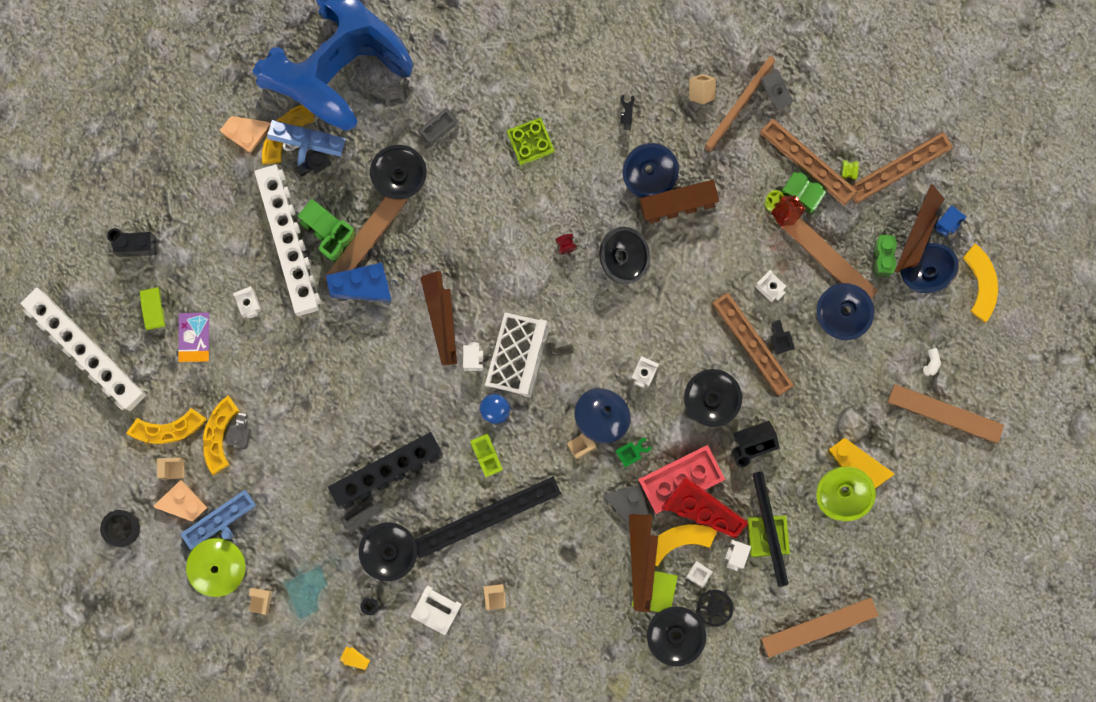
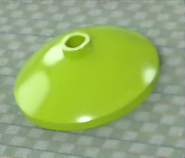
M838 467L830 470L820 479L816 489V499L820 509L827 516L838 521H854L865 516L873 507L876 498L875 486L871 478L865 472L854 467Z
M211 538L199 543L189 554L186 563V574L190 584L201 594L210 597H221L233 592L242 582L246 570L245 559L241 550L234 543L221 538ZM217 566L218 572H212L211 567Z

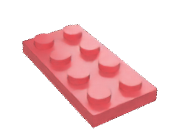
M708 445L638 479L655 514L664 511L662 505L685 476L704 490L725 480Z

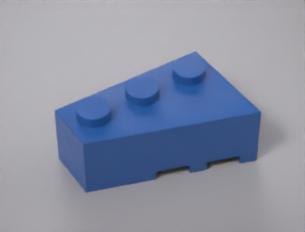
M382 263L326 275L330 298L391 303V296Z

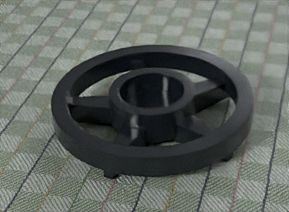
M709 590L698 599L696 606L697 614L702 622L708 626H722L732 617L733 602L725 592ZM712 593H720L727 599L719 602L714 599ZM707 594H710L711 601L708 605L700 606L702 599ZM729 601L730 613L727 616L723 612V605ZM700 609L708 611L710 614L709 622L702 617ZM721 615L726 618L721 623H711L714 616Z

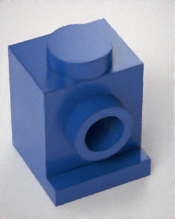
M951 205L934 227L937 229L938 234L946 237L949 232L954 233L958 229L960 224L966 219V216Z

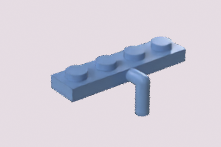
M274 120L271 122L267 139L300 147L298 166L305 163L307 149L341 157L346 138Z
M243 490L180 535L190 550H193L199 543L210 539L220 531H222V538L231 540L233 534L228 526L257 505L247 490Z

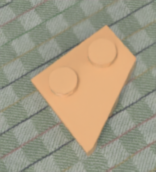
M231 116L220 129V132L251 154L269 131L271 123Z
M182 480L154 505L156 509L193 522L208 509Z

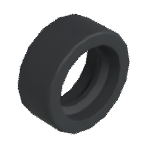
M125 510L111 511L104 516L101 522V536L106 543L112 546H129L139 536V520L134 514ZM118 517L128 519L132 527L129 536L123 540L114 539L109 532L110 523Z

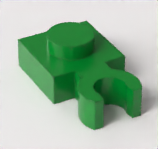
M641 438L636 446L633 442H630L615 451L624 468L642 459L639 453H647L652 449L651 446L646 449L642 447L641 444L647 440L646 438Z

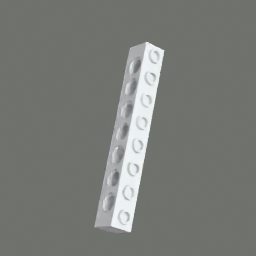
M272 165L255 170L295 314L302 316L320 310L319 304H321L319 294L315 293L313 288L316 286L314 276L309 274L308 269L311 268L309 259L304 257L303 251L306 248L303 239L300 240L298 236L301 230L298 222H294L293 216L296 213L293 204L289 205L288 198L291 196L288 187H284L283 181L286 180L283 169L279 170L277 165ZM272 184H278L276 190H269ZM283 201V205L280 208L274 207L276 202ZM282 219H288V223L285 226L279 225ZM293 236L291 243L286 244L284 242L286 237ZM292 254H298L296 261H290ZM302 271L304 273L301 279H295L297 272ZM303 289L309 290L306 297H300V292Z
M35 288L20 303L24 307L23 312L30 318L34 317L37 320L36 325L43 331L47 330L51 334L49 338L55 344L60 343L64 347L62 351L68 357L73 356L77 360L75 364L81 370L86 369L90 373L88 377L95 384L99 382L103 386L101 390L108 397L112 395L116 399L114 403L122 411L124 409L131 411L147 396L41 289ZM46 307V313L40 316V310ZM59 320V326L53 329V323ZM72 333V339L66 342V336ZM85 346V353L79 355V349ZM98 359V366L96 368H92V362ZM111 372L112 378L106 382L105 375ZM125 386V392L119 395V387Z

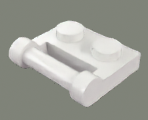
M427 586L411 617L446 635L462 604L451 601L433 591L432 587ZM428 597L452 610L450 615L426 603Z

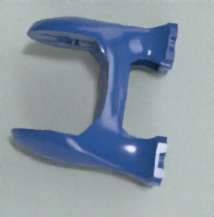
M316 0L317 5L321 7L319 15L324 19L337 23L338 29L335 34L326 42H323L311 56L301 63H292L285 56L284 50L280 47H273L264 60L260 59L255 64L252 71L257 77L256 84L261 89H269L287 95L326 123L348 131L355 128L358 121L346 101L327 85L336 73L358 55L376 56L390 71L402 78L412 75L414 64L398 35L359 0Z

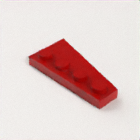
M686 476L662 505L664 510L672 511L679 516L687 517L734 538H737L748 524L747 520Z

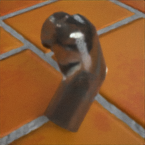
M553 342L545 344V352L550 356H565L574 353L572 344L556 348Z

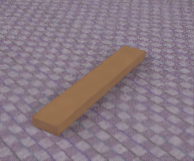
M769 56L710 137L704 150L709 153L712 152L762 83L760 78L768 74L773 68L775 58Z
M773 118L760 131V134L816 183L822 185L843 206L857 194L858 191Z
M940 133L852 184L851 186L858 191L852 199L856 204L860 203L952 150L954 147L945 133Z
M385 197L326 275L356 269L406 204L407 200H395Z
M796 213L781 227L839 283L857 285L865 290L871 298L878 292Z
M727 292L712 302V305L777 397L794 387L792 381L731 295Z
M896 384L893 385L887 401L889 404L994 443H999L1004 424Z
M870 597L761 638V641L769 658L879 615Z

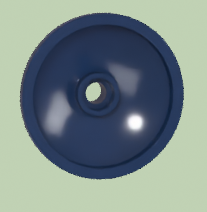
M645 143L634 148L627 155L622 168L625 185L634 195L640 198L670 191L674 187L679 174V165L675 155L666 146L658 143ZM647 165H651V169L649 171L645 170V167Z
M927 243L918 266L901 269L900 273L903 282L910 289L920 293H934L948 287L955 280L959 271V262L956 254L949 247L939 243Z
M850 283L833 285L819 298L817 304L819 324L827 334L836 339H856L868 331L874 320L875 309L873 301L868 293L857 285ZM845 306H849L851 312H847Z
M604 388L591 389L585 392L575 405L574 417L579 430L592 441L605 444L613 443L621 439L629 429L631 422L629 408L623 398L611 390Z

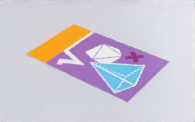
M179 313L178 362L209 361V313Z

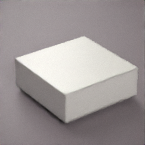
M696 561L686 578L703 588L713 571Z

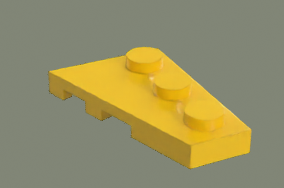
M846 438L828 449L840 467L860 469L871 478L875 488L895 475Z

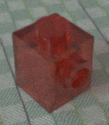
M795 195L784 196L772 210L771 214L775 217L778 224L789 226L797 222L806 208Z

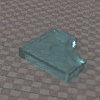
M320 566L284 583L299 619L318 611V595L328 585Z

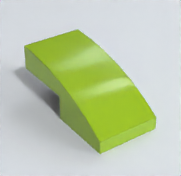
M159 287L140 291L146 330L165 327V316Z
M488 433L470 440L485 478L503 470Z

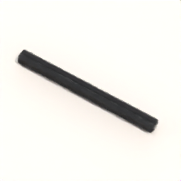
M762 471L753 473V480L777 584L779 587L787 586L789 582L764 474Z

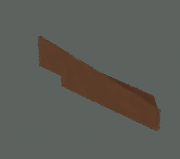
M932 184L924 197L894 271L896 273L910 266L911 268L918 266L937 219L935 214L945 199Z
M436 271L422 276L421 283L441 364L455 365L457 364L451 291L450 289H443L441 271Z
M630 514L633 606L635 611L650 613L658 536L650 535L653 515Z

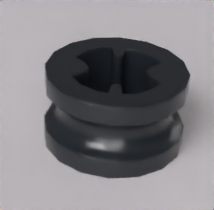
M365 598L360 605V609L365 615H374L379 608L378 602L374 598ZM367 601H371V604L375 605V608L371 609L372 612H368V609L364 608V605L368 604Z

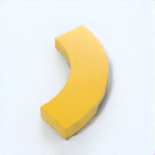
M303 105L290 109L289 112L276 120L299 127L315 122L314 114ZM266 137L262 149L263 165L282 163V142L270 140Z
M974 243L962 259L970 266L978 282L977 297L970 312L986 323L992 315L997 302L998 280L991 260Z
M229 395L214 408L203 434V454L207 467L213 476L229 466L223 448L224 434L229 422L240 412Z
M192 408L181 418L168 424H151L137 418L126 434L146 443H173L192 435L207 421V418Z
M695 524L682 525L663 532L658 536L655 566L658 567L666 554L679 546L695 544L710 548L717 530Z

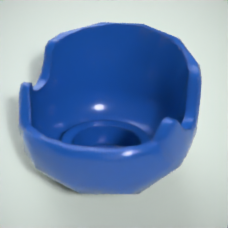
M498 394L486 396L481 401L479 407L481 416L492 424L505 422L511 410L508 401Z

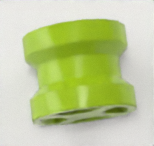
M843 160L840 176L843 179L851 178L852 180H857L859 162L854 161L850 163L847 160Z
M778 190L769 192L765 199V207L771 212L779 211L785 203L784 194Z

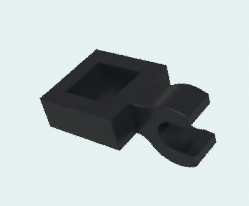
M621 95L620 104L625 109V112H621L620 124H624L623 130H631L634 96H631L629 103L624 101V95Z
M314 151L306 156L305 160L307 163L299 165L296 169L301 177L312 170L316 175L329 167L331 162L323 152Z
M780 319L773 321L771 325L775 335L770 336L775 354L778 355L794 350L795 347L790 331H783Z

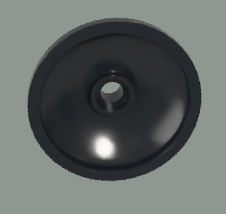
M391 145L382 149L373 158L370 166V178L375 189L383 196L395 200L406 199L418 193L427 177V168L423 157L415 149L406 145ZM401 174L402 178L398 179L396 175Z
M618 227L609 231L603 238L599 249V259L603 271L611 280L620 284H630L640 280L646 273L650 263V251L645 238L637 230L630 227Z
M708 369L697 373L690 379L684 392V404L688 414L699 424L708 427H719L732 421L738 414L742 405V391L738 382L729 373L718 369ZM711 396L714 397L715 402L710 403L708 398Z
M392 522L380 523L370 528L362 537L358 550L360 563L366 573L377 580L386 582L396 581L406 576L414 567L418 553L417 544L411 532L402 525ZM388 549L393 550V554L391 556L386 555V551Z
M672 606L659 611L652 618L647 629V643L652 654L660 662L669 666H684L695 661L702 653L706 643V630L702 620L696 613L685 607ZM675 631L679 632V637L673 638L672 633Z

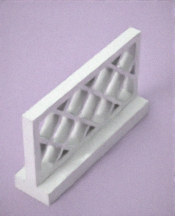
M504 313L485 386L531 398L550 328L548 321ZM508 318L515 319L519 324L510 331L506 326ZM529 323L536 324L534 332L527 335L523 327ZM521 328L525 337L516 342L512 333ZM510 336L514 344L504 349L502 340ZM528 340L530 349L522 353L518 345ZM516 347L521 355L511 360L507 352ZM505 354L509 362L499 367L497 359ZM523 358L526 363L525 367L517 371L513 363ZM511 365L515 374L506 379L502 370ZM500 372L504 381L499 384L491 383L493 375ZM518 376L521 381L519 389L511 388L508 382Z

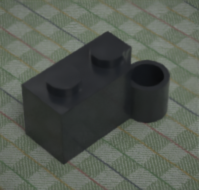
M113 228L107 233L108 240L113 244V253L118 257L156 255V236L151 232L123 233L119 229ZM120 233V236L113 241L114 235Z
M770 421L733 433L737 447L732 450L731 455L738 467H746L750 464L752 458L780 449L777 433Z

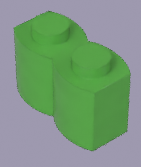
M794 172L781 192L786 199L812 214L826 191L823 190L824 187L819 183L808 181V177L803 173Z
M313 199L297 215L300 219L299 224L307 230L309 227L314 230L313 235L320 241L331 235L334 226L340 222Z
M344 220L338 222L332 229L331 235L327 236L320 244L319 250L322 255L331 262L338 260L344 252V248L356 236L354 228Z
M880 235L875 241L873 249L876 258L873 264L875 277L889 278L896 269L894 253L897 243L894 235Z

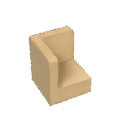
M700 74L689 79V100L700 104L715 100L716 78Z
M583 433L567 443L576 460L596 449L594 441L587 438Z
M157 458V478L183 479L185 477L184 459Z
M504 584L483 586L486 610L506 608Z
M250 588L249 596L252 597L249 611L268 615L273 591Z

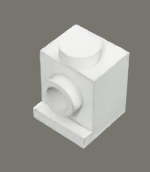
M771 270L755 286L770 302L775 298L779 300L786 293L784 291L786 285ZM773 283L776 289H771L770 284Z
M251 286L233 293L240 313L244 318H253L258 315V312L262 311L255 291ZM250 300V304L245 306L244 302Z
M469 342L468 345H463L464 371H483V365L480 364V362H483V351H480L479 343Z
M641 356L631 378L634 381L633 384L640 388L645 386L649 388L659 364ZM647 370L648 375L642 376L641 371Z
M731 540L730 545H733V547L728 548L725 559H728L726 568L738 571V568L744 569L751 546Z

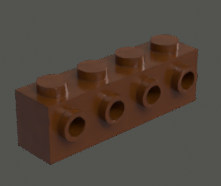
M714 179L639 199L644 222L649 221L650 224L660 222V218L668 217V219L677 218L679 213L686 212V215L696 213L697 209L702 207L705 210L712 209L719 202Z

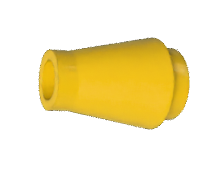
M346 646L339 661L343 662V665L359 668L364 671L370 662L369 659L352 646L351 648Z

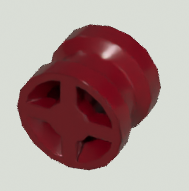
M565 234L555 239L556 244L559 245V254H567L577 250V245L573 242V234Z

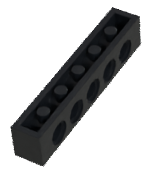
M429 432L328 486V489L337 507L340 509L344 508L345 510L355 505L354 501L360 498L365 500L372 496L371 492L376 489L379 491L386 489L391 481L395 480L398 482L406 478L405 474L413 471L415 473L423 469V464L427 462L432 464L440 460V455L443 453L432 432ZM419 449L426 450V455L422 459L416 457V452ZM402 458L409 460V464L405 468L399 467V461ZM385 467H390L392 470L388 477L382 476V470ZM368 476L374 477V483L371 486H366L364 483L365 478ZM351 485L357 487V492L354 495L347 493V489Z

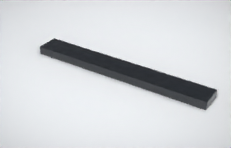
M554 476L415 539L419 558L428 556L561 495Z

